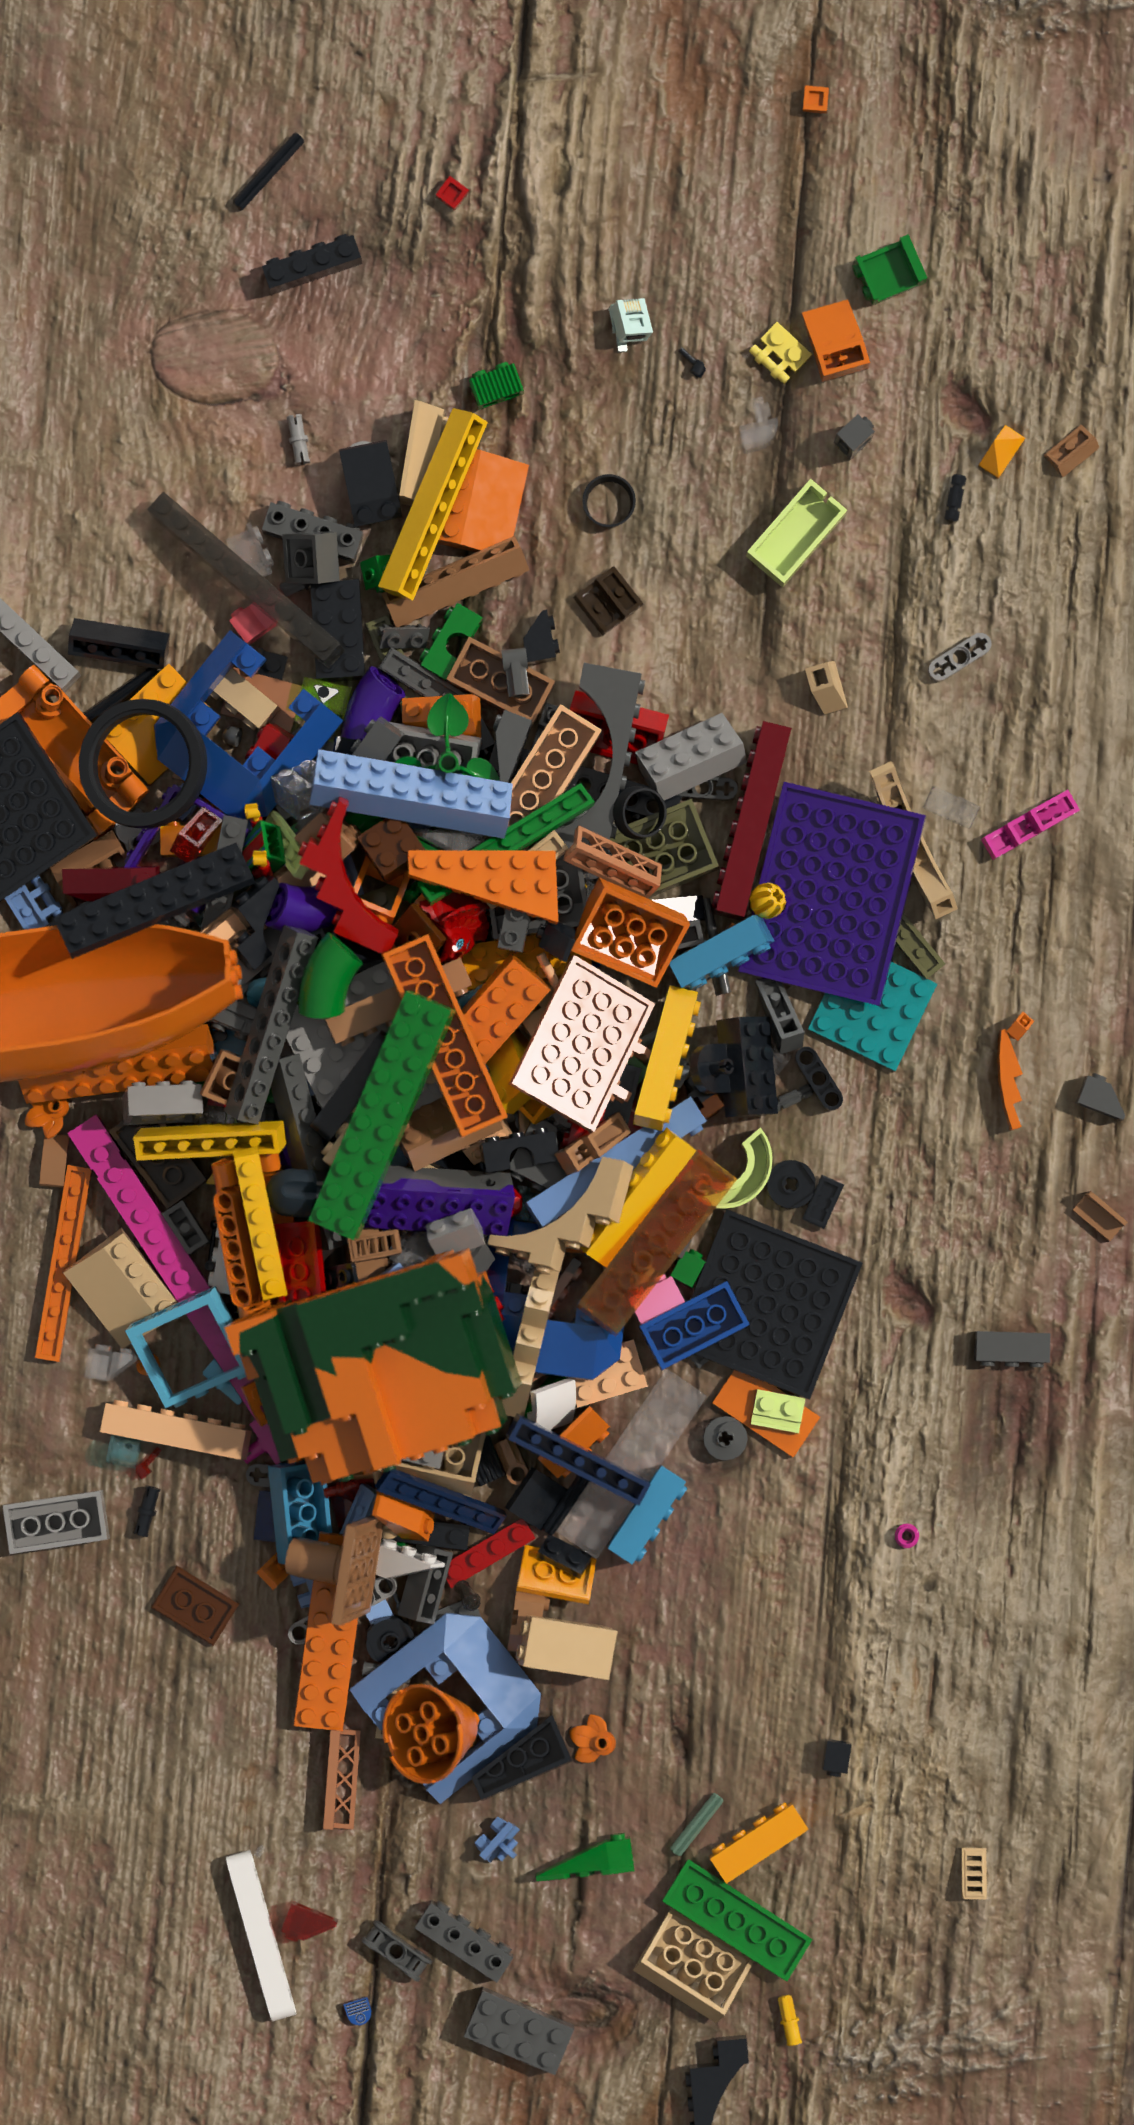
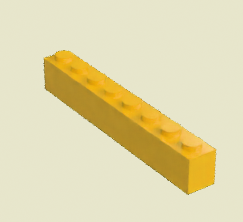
M453 408L378 585V587L393 596L411 601L414 600L488 423L472 412Z

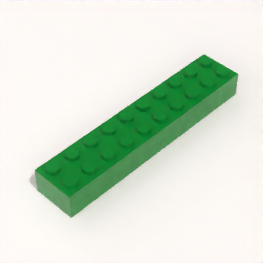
M409 990L405 992L308 1219L309 1221L351 1240L359 1239L456 1010Z

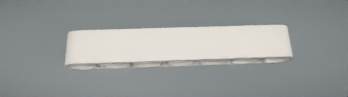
M248 1850L227 1856L228 1870L270 2018L273 2022L296 2015L294 2001L252 1853Z

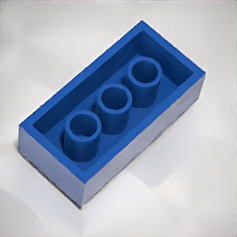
M726 1281L640 1325L638 1328L662 1371L748 1327L750 1324Z

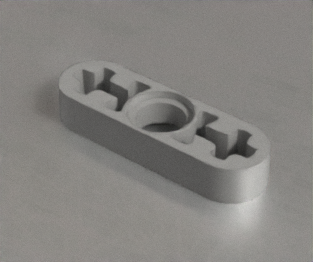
M977 633L932 661L928 667L929 677L936 682H942L987 654L991 648V639L984 633ZM975 639H979V641L985 640V650L977 648L972 652L975 655L972 658L970 651L965 645L968 644L970 649L976 644ZM963 651L967 657L966 662L963 664L955 663L953 660L954 652ZM948 657L950 665L955 669L951 670L949 666L943 671L944 676L940 674L935 675L933 673L936 669L934 665L937 664L939 667H942L947 663L944 658Z

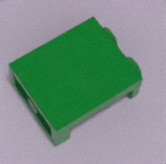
M909 234L900 237L898 242L865 256H856L854 265H852L856 278H861L864 286L861 287L863 295L867 301H871L872 305L926 284L928 279Z

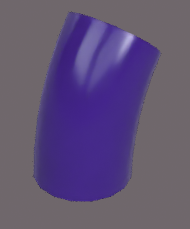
M371 666L360 680L349 701L343 720L341 737L354 740L359 738L362 741L367 735L364 729L372 719L377 721L381 716L388 722H391L402 698L406 696L400 685L382 670Z
M279 883V889L264 925L282 931L283 926L286 925L303 929L310 933L320 928L334 925L332 920L337 910L342 912V909L317 899L318 891L315 890L316 885L294 886Z

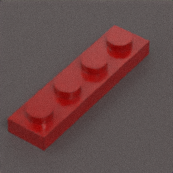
M519 1519L451 1559L446 1578L449 1586L453 1588L536 1539L527 1522Z

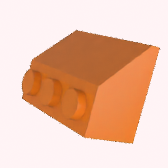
M473 694L453 695L464 706L469 718L467 729L462 734L481 738L480 697ZM442 696L402 698V723L428 728L427 718L433 704Z
M588 1406L560 1436L592 1451L589 1447L595 1441L600 1444L610 1434L607 1431L610 1426ZM540 1455L537 1456V1459L557 1478L561 1475L566 1478L571 1473L570 1470Z

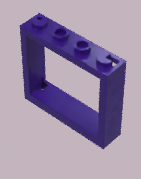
M173 784L172 788L168 787L162 795L161 799L164 801L160 808L174 799L181 790L180 786ZM199 798L194 802V805L223 821V816L226 814ZM161 826L141 830L136 839L139 843L134 850L130 849L127 853L124 867L138 866ZM247 828V831H246V836H245V838H246V837L248 836V834L251 832V830L248 829V828ZM206 904L201 905L192 910L198 914H202L206 908Z

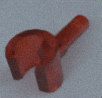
M156 1447L150 1456L136 1467V1473L140 1479L145 1478L152 1472L148 1465L162 1451L159 1447Z

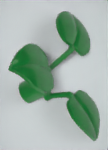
M448 693L440 697L429 711L427 725L433 735H444L445 752L439 755L438 764L424 768L441 769L446 773H452L457 769L463 771L462 775L500 781L494 767L483 758H471L466 768L458 765L459 762L456 755L450 752L449 735L459 736L467 729L469 722L468 714L464 706L452 694ZM410 756L401 757L394 762L422 767L417 758Z

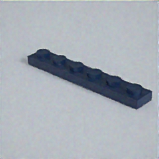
M397 1469L383 1472L374 1485L377 1491L491 1534H495L507 1517L503 1509Z

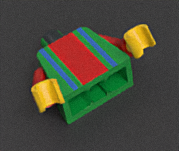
M257 803L245 804V817L250 819L252 830L245 838L242 855L255 879L263 875L265 877L268 875L273 876V873L286 863L281 828L262 820Z

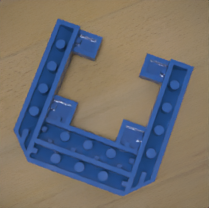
M229 630L174 699L171 706L180 710L193 722L205 744L207 774L200 794L228 816L246 819L244 805L257 803L261 817H266L315 758L318 749H322L342 724L343 720L303 689L288 708L302 718L305 724L277 759H273L257 746L243 765L206 736L221 716L204 702L233 665L252 678L267 659ZM160 717L154 725L157 758L185 781L189 766L186 743L177 728L166 719Z
M511 1219L507 1236L526 1234L538 1230L539 1226L536 1223L514 1221V1219ZM628 1239L607 1267L602 1305L578 1302L575 1323L547 1320L535 1373L594 1380L620 1360L635 1248L634 1239ZM487 1240V1246L495 1260L486 1273L494 1290V1297L497 1296L504 1307L501 1310L505 1318L502 1323L512 1354H514L528 1295L505 1292L510 1254L509 1256L495 1253L496 1249L488 1245Z

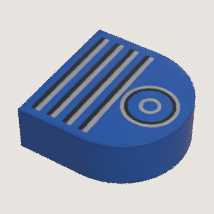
M367 1996L344 2003L347 2018L352 2024L363 2025L369 2021L372 2011Z

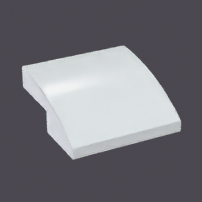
M567 1378L530 1392L532 1411L527 1413L529 1420L549 1430L572 1423L576 1406L575 1379Z

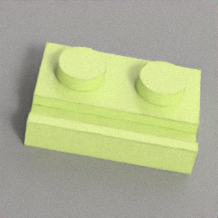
M757 1389L751 1424L799 1433L806 1398Z

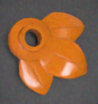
M61 1099L30 1103L33 1108L26 1114L25 1125L33 1128L43 1127L46 1139L53 1138L63 1128V1117L69 1110L68 1100ZM59 1102V1108L53 1110V1105Z
M589 1715L587 1726L580 1725L569 1730L571 1740L579 1747L574 1757L579 1762H594L600 1755L611 1754L616 1747L615 1737L607 1731L604 1719L597 1715ZM602 1738L607 1742L605 1748H602L599 1744Z

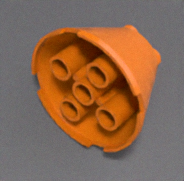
M414 1684L399 1690L389 1701L383 1718L384 1743H388L392 1754L389 1758L397 1770L411 1781L421 1784L441 1781L451 1774L469 1748L472 1747L477 1736L479 1716L465 1703L427 1684Z

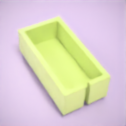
M812 479L805 484L746 554L748 559L782 588L847 513V509L832 496L829 497L827 503L823 502L827 492Z

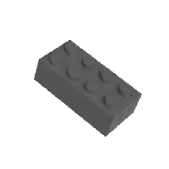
M483 1987L464 2032V2037L556 2075L574 2031V2025Z

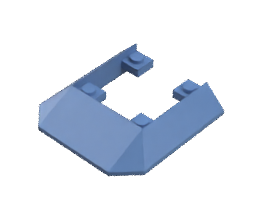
M445 1613L434 1624L427 1627L349 1689L364 1712L368 1714L381 1731L383 1729L384 1714L389 1703L387 1696L425 1667L438 1684L457 1670L487 1706L478 1713L479 1724L477 1725V1734L482 1740L466 1752L455 1769L446 1778L435 1783L423 1784L426 1790L440 1804L468 1783L472 1776L536 1728L538 1723L541 1692L480 1616Z

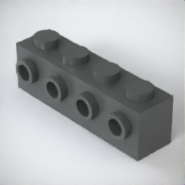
M277 501V504L270 502L262 527L263 534L283 540L282 534L337 532L338 558L355 563L364 537L363 531H359V526L355 527L351 523H346V526L338 524L335 518L323 516L322 519L313 516L314 512L304 508H300V511L291 509L290 504L282 501Z
M431 1900L416 1923L415 1929L497 1983L513 1959V1954L510 1953L512 1949L501 1941L498 1944L490 1939L491 1935L479 1927L476 1930L469 1925L471 1921L461 1914H458L456 1917L450 1913V1907L438 1900L435 1903Z

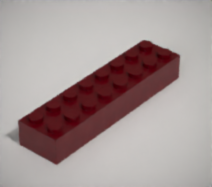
M763 721L761 727L756 726L752 743L757 744L756 749L750 750L746 767L751 768L750 773L744 774L740 789L745 791L744 797L738 798L735 814H739L738 821L733 820L729 837L733 838L732 845L727 844L723 860L727 861L726 868L721 867L717 884L721 885L720 892L715 891L711 905L712 908H716L714 913L716 915L743 921L791 732L790 727Z

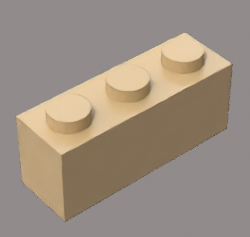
M232 668L210 694L215 700L219 697L226 702L224 707L232 714L240 713L245 717L242 722L253 731L256 727L260 730L262 726L269 724L280 710L274 702Z

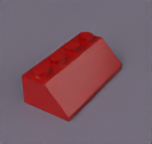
M575 690L570 710L602 730L601 735L590 752L613 758L612 740L604 716L588 695ZM640 707L638 719L633 718L632 728H636L634 743H628L627 752H632L630 763L638 765L635 752L663 740L669 718L668 714Z

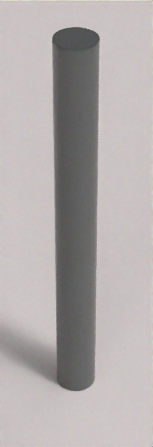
M704 898L705 923L709 939L718 935L710 898ZM726 973L718 977L722 994L731 993Z

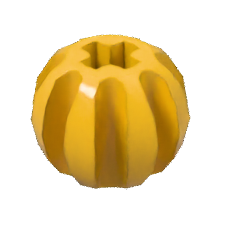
M769 882L755 887L749 898L750 907L755 915L765 919L777 917L786 905L784 892L778 885Z

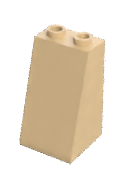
M526 1615V1621H522L520 1634L523 1635L522 1644L518 1645L516 1651V1659L519 1660V1665L609 1680L617 1637L616 1630L603 1625Z

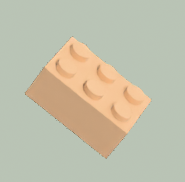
M634 1339L622 1342L620 1360L594 1380L572 1378L575 1379L577 1408L648 1387Z

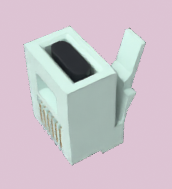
M645 298L617 300L608 308L612 322V334L616 333L618 352H627L626 342L647 341L653 333Z

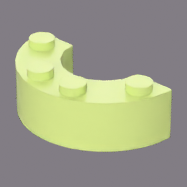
M759 1128L741 1144L746 1153L747 1163L739 1179L732 1183L720 1184L704 1176L686 1193L695 1200L714 1209L739 1207L756 1197L766 1185L772 1169V1150L763 1130Z

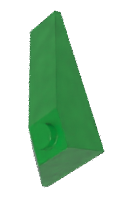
M625 1833L611 1834L610 1839H605L536 1873V1882L570 1878L572 1874H575L576 1877H588L595 1874V1871H600L602 1875L633 1872L635 1870L630 1836L625 1837Z

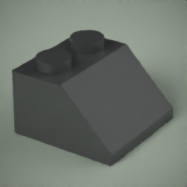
M337 532L282 534L285 583L320 584L340 581Z

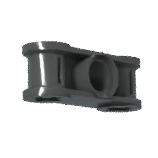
M375 1919L373 1921L374 1926L366 1937L361 1938V1941L370 1949L381 1954L399 1967L410 1978L419 1982L421 1973L433 1961L426 1954L412 1947L393 1933L386 1925ZM378 1932H380V1934H379V1936L376 1938V1940H373L374 1937L376 1936V1934H377ZM394 1944L400 1945L403 1948V1955L400 1957L393 1956L390 1952V1947ZM418 1961H420V1963H419V1965L417 1966V1968H416V1969H413L414 1966L416 1965V1963H417Z

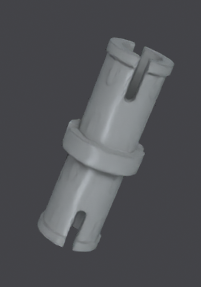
M296 414V425L294 416H287L291 435L289 444H292L294 463L295 465H301L300 455H302L303 464L310 463L306 445L308 436L304 433L302 414Z

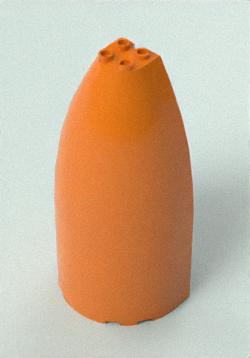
M156 924L71 959L57 925L0 933V1083L75 1073L103 1067L150 1053L184 1037L214 1018L235 1001L243 999L241 984L238 985V980L242 979L241 966L237 965L236 950H231L229 941L197 931Z

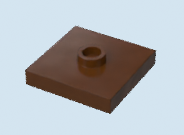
M416 903L409 906L394 926L399 929L394 942L397 948L425 935H429L437 953L447 940Z

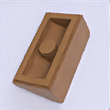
M1080 425L1045 453L1044 456L1056 471L1064 477L1097 451L1099 444L1096 438L1085 427Z

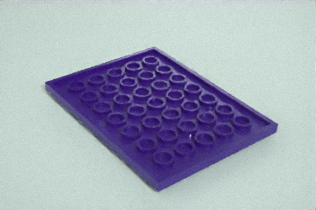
M783 782L759 884L769 882L778 885L785 894L786 905L777 917L763 918L775 942L770 944L771 949L760 955L751 954L748 956L750 960L740 965L738 971L880 1006L926 815Z

